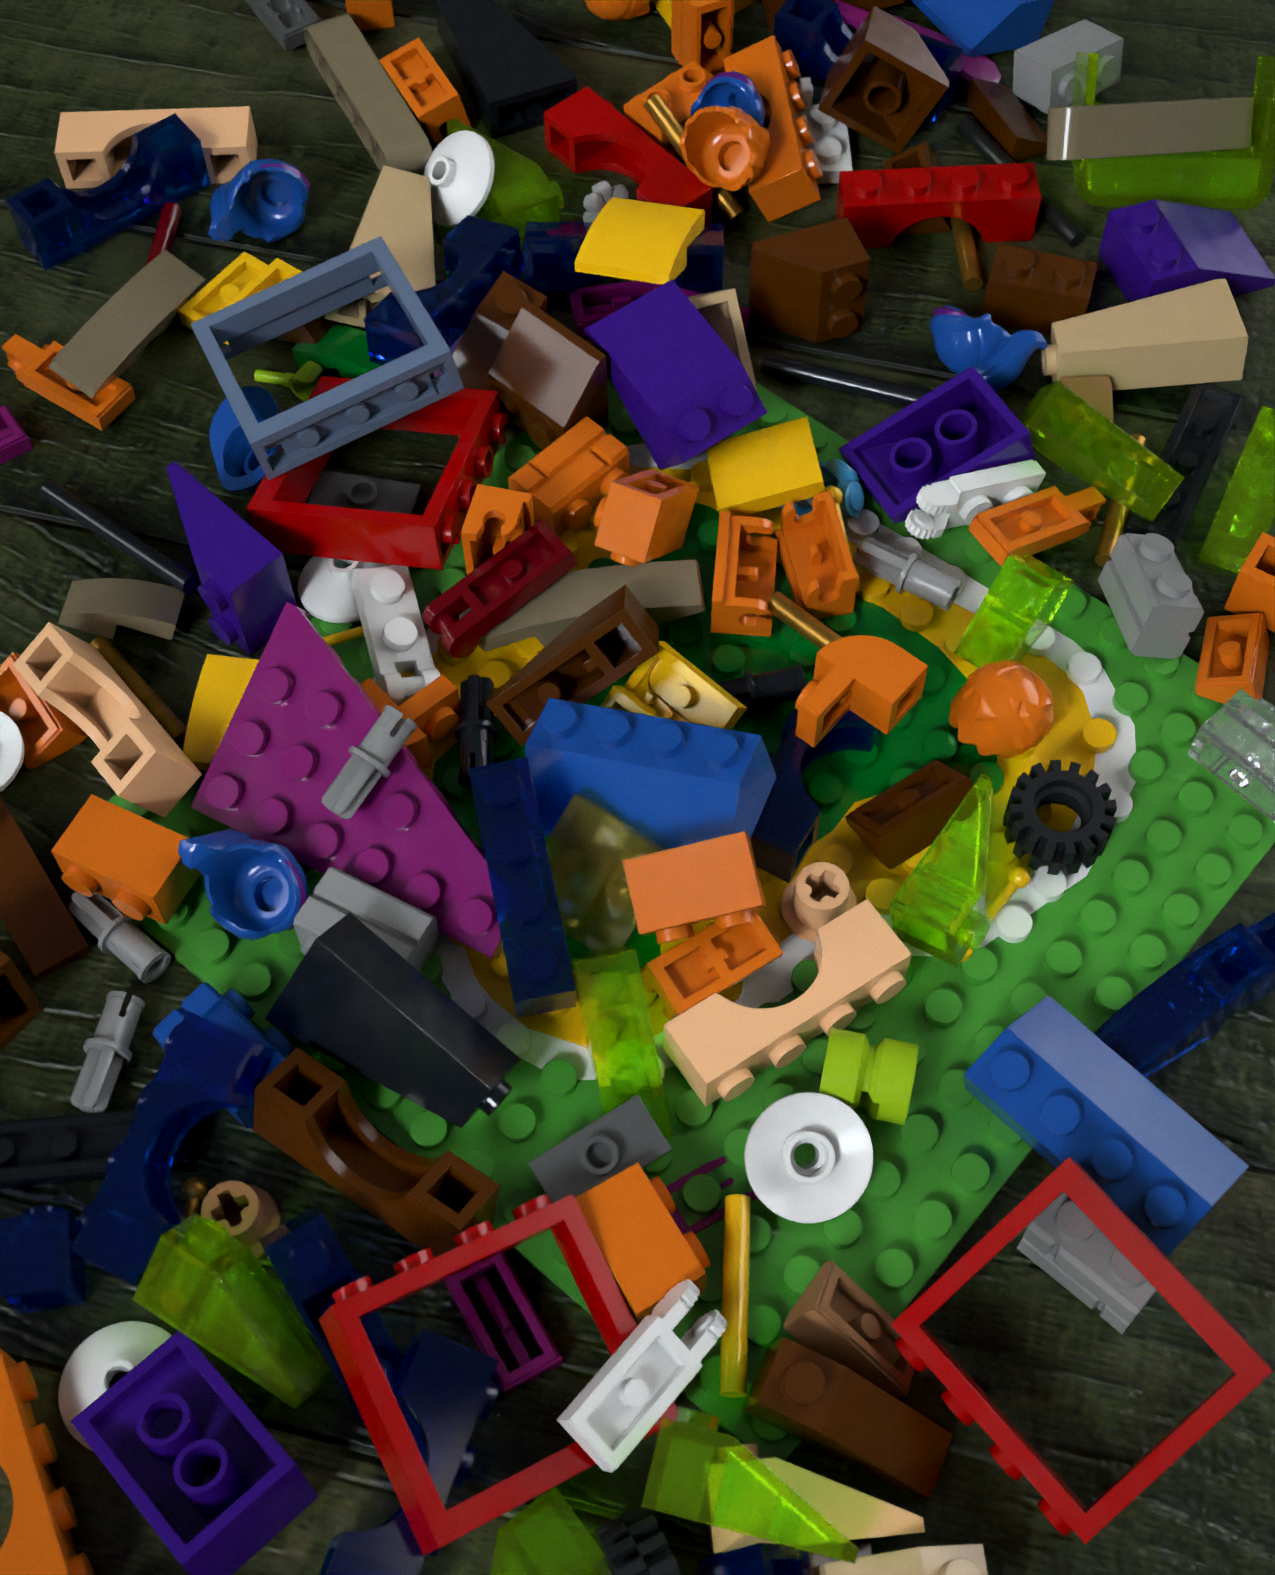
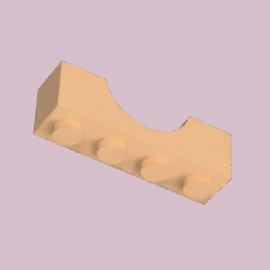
M250 106L60 112L54 153L66 189L114 187L118 180L131 168L157 159H175L186 162L202 173L207 184H225L231 181L239 170L250 161L257 160L258 141Z
M48 622L13 664L40 698L70 718L97 745L100 751L91 763L119 797L165 818L202 775L104 657L89 643Z
M866 899L817 930L814 959L818 975L812 985L797 999L773 1008H750L736 1004L718 993H714L664 1024V1050L705 1107L721 1097L724 1101L733 1100L750 1088L755 1081L754 1076L773 1064L776 1068H782L790 1064L806 1049L805 1043L823 1032L829 1036L831 1027L843 1030L855 1019L856 1011L871 1001L875 1000L877 1004H882L897 995L906 985L905 979L912 954L870 901Z

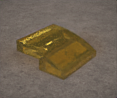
M576 792L515 893L522 902L564 927L562 932L614 963L637 925L622 860L665 849L606 809Z

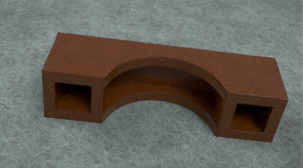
M298 1047L255 1087L254 1132L421 1249L431 1248L434 1257L457 1248L453 1238L463 1231L490 1220L491 1225L493 1224L500 1189L498 1183L449 1150L440 1156L429 1158L414 1155L393 1144L378 1132L362 1114L351 1095L347 1081Z

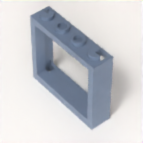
M381 236L190 324L268 480L464 389L449 346ZM380 271V273H381L380 275H378V276H376V277H374V278H372V279L370 278L369 275H372V274H374V273ZM385 286H389L424 346L258 423L226 360ZM228 341L229 345L223 348L219 347L220 344ZM437 370L442 371L443 375L431 380L429 374ZM281 444L282 451L268 456L267 450Z

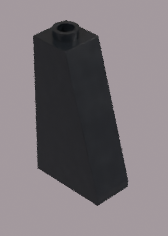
M434 0L438 34L491 139L544 125V112L578 92L577 78L574 72L494 0Z
M350 912L315 939L265 1017L269 1023L281 1031L460 1128H463L479 1110L490 1116L514 1088L505 1079L521 1060Z

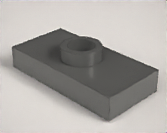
M245 0L286 52L306 44L303 32L304 27L323 21L306 0Z
M322 470L313 487L308 504L417 515L423 495L420 484Z
M637 1094L528 1164L550 1201L554 1203L571 1194L575 1198L637 1162L642 1169H645L670 1153L672 1149Z

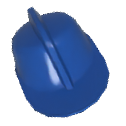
M245 386L241 388L258 423L279 414L277 403L269 391L260 386ZM226 398L214 414L209 431L210 447L217 467L218 478L222 487L230 492L248 491L254 494L265 473ZM281 444L267 450L268 456L278 453Z

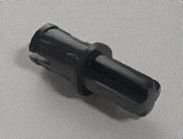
M800 663L794 664L791 667L751 675L750 670H744V677L716 682L747 707L746 710H751L753 715L759 713L758 708L797 700L806 686Z
M471 675L461 683L460 723L454 728L455 738L460 741V773L458 774V783L470 789H479V777H483L484 788H489L495 784L494 741L500 737L499 726L494 723V713L486 705L487 699L494 693V683L490 678L480 677L479 675Z

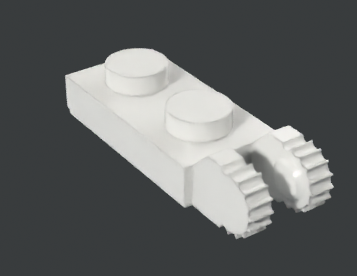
M800 78L799 85L808 105V109L802 111V115L807 117L815 137V143L810 144L809 147L814 150L823 172V177L817 179V184L839 183L840 171H853L848 127L819 111V104L812 105L813 85L811 84V78Z
M1031 459L950 476L949 480L935 482L931 485L927 484L925 487L922 486L916 497V503H918V508L920 507V509L915 508L914 511H910L905 520V527L911 535L922 540L924 538L928 540L929 537H941L945 529L966 524L970 525L974 516L978 513L1036 493L1046 472L1037 461Z
M689 1279L677 1283L675 1287L666 1293V1296L653 1308L652 1314L647 1315L557 1419L561 1426L602 1471L613 1472L618 1469L703 1367L700 1361L717 1342L716 1340L722 1336V1333L728 1326L725 1318L718 1311L714 1310L700 1317L681 1340L672 1330L687 1314L700 1295V1290Z

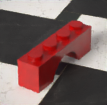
M586 86L544 112L546 149L575 174L590 170H609L621 173L639 185L636 189L637 201L705 210V228L711 225L712 187L702 183L695 174L678 161L677 157L670 150L661 147L646 134L641 126L633 124L618 112L609 100L601 98Z
M1034 162L840 171L835 216L836 220L848 218L865 249L888 248L896 236L914 223L934 217H954L972 224L980 232L984 243L1032 241L1041 202V193Z

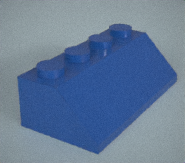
M1055 0L911 1L968 57H977L1019 49L1037 41Z
M549 698L525 747L520 825L527 832L641 856L746 831L751 838L777 776L761 735Z
M1049 995L1009 1025L964 1073L966 1090L1055 1169L1068 1157H1072L1167 1258L1249 1168L1244 1161Z

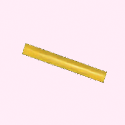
M731 1194L725 1197L722 1316L727 1321L726 1324L728 1326L721 1336L720 1395L729 1398L747 1396L751 1198L742 1194Z

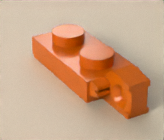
M14 334L2 345V350L5 351L9 361L7 363L8 366L16 371V378L24 386L101 431L136 399L133 387L119 377L93 399L49 368L52 359L64 347L56 341H53L50 345L45 344L40 348Z
M1052 486L978 513L974 516L968 530L1002 567L1080 537L1089 530V527L1092 525L1091 523L1098 519L1096 516L1107 499L1095 486L1067 496L1060 492L1056 486Z

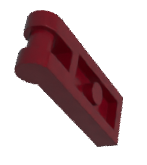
M541 519L433 600L423 612V621L434 634L442 635V645L453 658H464L476 649L479 639L574 568L578 563L566 545ZM468 608L471 609L470 612H468L461 619H459L460 614H462Z

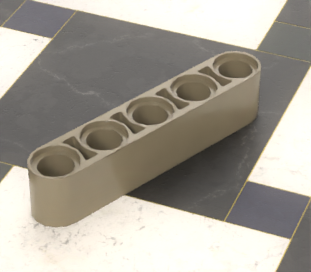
M344 13L304 27L305 42L315 66L380 172L384 165L415 174L424 173L426 164L433 153L428 138L348 13Z
M1254 97L1049 107L1046 160H1080L1251 148Z

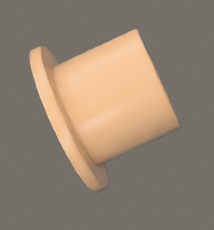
M814 862L805 866L798 873L797 878L785 888L780 904L782 919L788 929L800 939L816 943L817 930L857 905L856 896L849 886V880L844 871L828 862Z

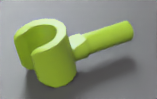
M307 361L295 374L256 369L254 379L257 382L282 385L290 388L299 399L305 402L318 383L319 379L317 377L323 372V369L319 364Z

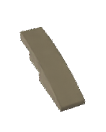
M164 250L134 275L81 327L52 359L49 368L93 399L139 360L147 344L169 327L177 311L201 290L206 279L167 250Z
M696 559L655 561L645 564L640 562L636 567L621 564L567 572L479 639L478 645L486 652L535 636L543 647H546L578 617L625 584L657 625L705 611L700 565Z

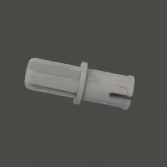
M871 537L861 541L853 558V563L856 567L895 585V592L902 594L904 591H907L941 607L946 612L953 605L962 586L963 580L961 578H955L920 561V554L915 552L911 556L906 555Z
M386 704L383 713L358 748L355 746L349 748L348 752L352 756L322 796L321 802L340 818L346 820L352 818L381 776L387 778L390 775L387 767L411 733L415 732L418 727L417 724L410 718H406V720L401 718L403 716L402 712Z
M78 892L73 893L68 911L98 939V947L103 953H113L145 984L156 980L164 973L170 964L171 955L164 949H161L138 927L139 920L125 915L106 897L96 892L92 897L84 896Z
M110 991L106 996V1003L93 1038H88L83 1044L86 1057L71 1095V1104L79 1108L80 1111L85 1113L104 1112L110 1102L122 1066L131 1062L132 1052L129 1050V1046L141 1013L145 1009V1002L135 995H132L129 1005H127L124 1015L121 1017L119 1012L127 992Z

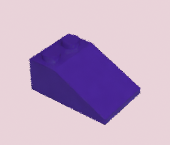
M1152 199L1111 210L1108 213L1098 255L1128 303L1215 279L1226 278L1233 297L1272 287L1275 284V276L1231 211Z
M673 279L584 329L592 346L607 356V374L659 470L686 462L768 413L742 363Z
M973 366L838 449L841 457L848 466L857 472L860 481L894 524L905 521L911 510L914 511L915 508L920 509V507L918 508V503H916V497L922 486L925 487L927 484L931 485L935 482L949 480L950 476L1031 459L1035 461L1030 432Z
M173 461L166 468L191 553L202 583L198 587V592L210 607L212 617L209 618V624L224 643L230 645L235 642L252 656L267 644L286 602L297 606L283 553L176 461Z
M182 1329L178 1330L71 1420V1423L189 1575H233L319 1497L296 1463Z

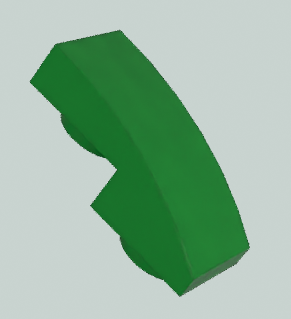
M336 324L332 326L317 344L297 343L291 349L298 367H302L307 361H313L319 364L324 371L338 369L341 378L351 379L408 354L407 350L380 336Z

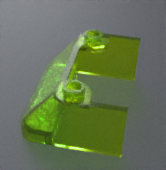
M1076 52L1071 106L1103 104L1094 102L1099 53ZM1258 55L1253 92L1254 107L1251 148L1072 160L1074 185L1079 197L1095 206L1126 207L1152 199L1214 209H1250L1261 204L1271 190L1275 162V56Z

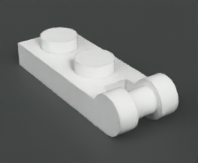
M399 565L354 569L351 585L376 684L399 706L404 700L409 699L441 676L438 669L434 666L408 566ZM400 672H413L412 677L401 678L399 674Z

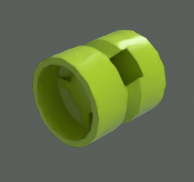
M831 1027L819 1093L842 1101L854 1111L858 1106L864 1107L871 1119L905 1125L914 1083L919 1044L883 1038L875 1046L869 1044L865 1034Z

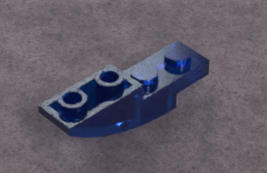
M1275 913L1248 928L1240 922L1190 954L1141 991L1098 1028L1094 1034L1145 1078L1218 1034L1226 1019L1275 990Z

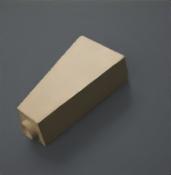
M383 165L349 250L381 236L432 319L437 309L430 180L427 176ZM378 271L369 276L372 279L380 275L381 273L380 271ZM385 286L325 314V319L421 341L389 286Z
M1226 278L1215 279L1052 323L1050 344H1047L1046 349L1041 351L1042 371L1044 376L1051 375L1055 391H1057L1060 377L1110 376L1112 391L1242 380L1249 336Z

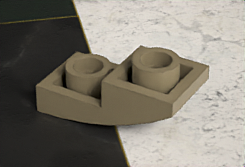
M123 578L76 580L71 583L58 624L112 640L117 625L172 640L185 594L172 586L142 580Z

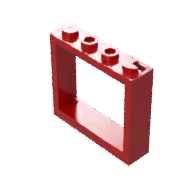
M321 376L308 400L352 379ZM464 388L380 428L461 436L423 515L306 504L305 502L333 452L332 450L271 480H268L265 475L246 507L250 525L278 550L286 554L442 570L453 545L460 544L462 526L477 484H482L484 478L491 476L494 456L498 447L506 443L504 428L509 419L506 413L501 412L498 391Z
M1068 1157L890 1324L900 1335L894 1341V1344L903 1357L920 1373L929 1368L947 1388L941 1394V1397L955 1416L968 1427L976 1421L995 1442L988 1449L1000 1467L1015 1481L1025 1476L1043 1496L1037 1505L1047 1520L1065 1537L1074 1531L1084 1544H1087L1273 1372L1265 1359L1072 1157ZM1064 1192L1234 1371L1088 1507L1083 1504L924 1325L934 1313Z
M547 1194L538 1196L512 1211L515 1221L495 1230L490 1220L479 1223L453 1238L457 1248L437 1257H434L431 1248L416 1252L393 1266L397 1274L396 1276L373 1286L369 1276L353 1281L332 1293L336 1304L331 1305L319 1319L423 1555L447 1545L596 1465V1463L577 1442H574L446 1510L360 1319L551 1230L612 1356L635 1330L637 1325L573 1194L554 1203H551ZM674 1401L643 1439L682 1418Z

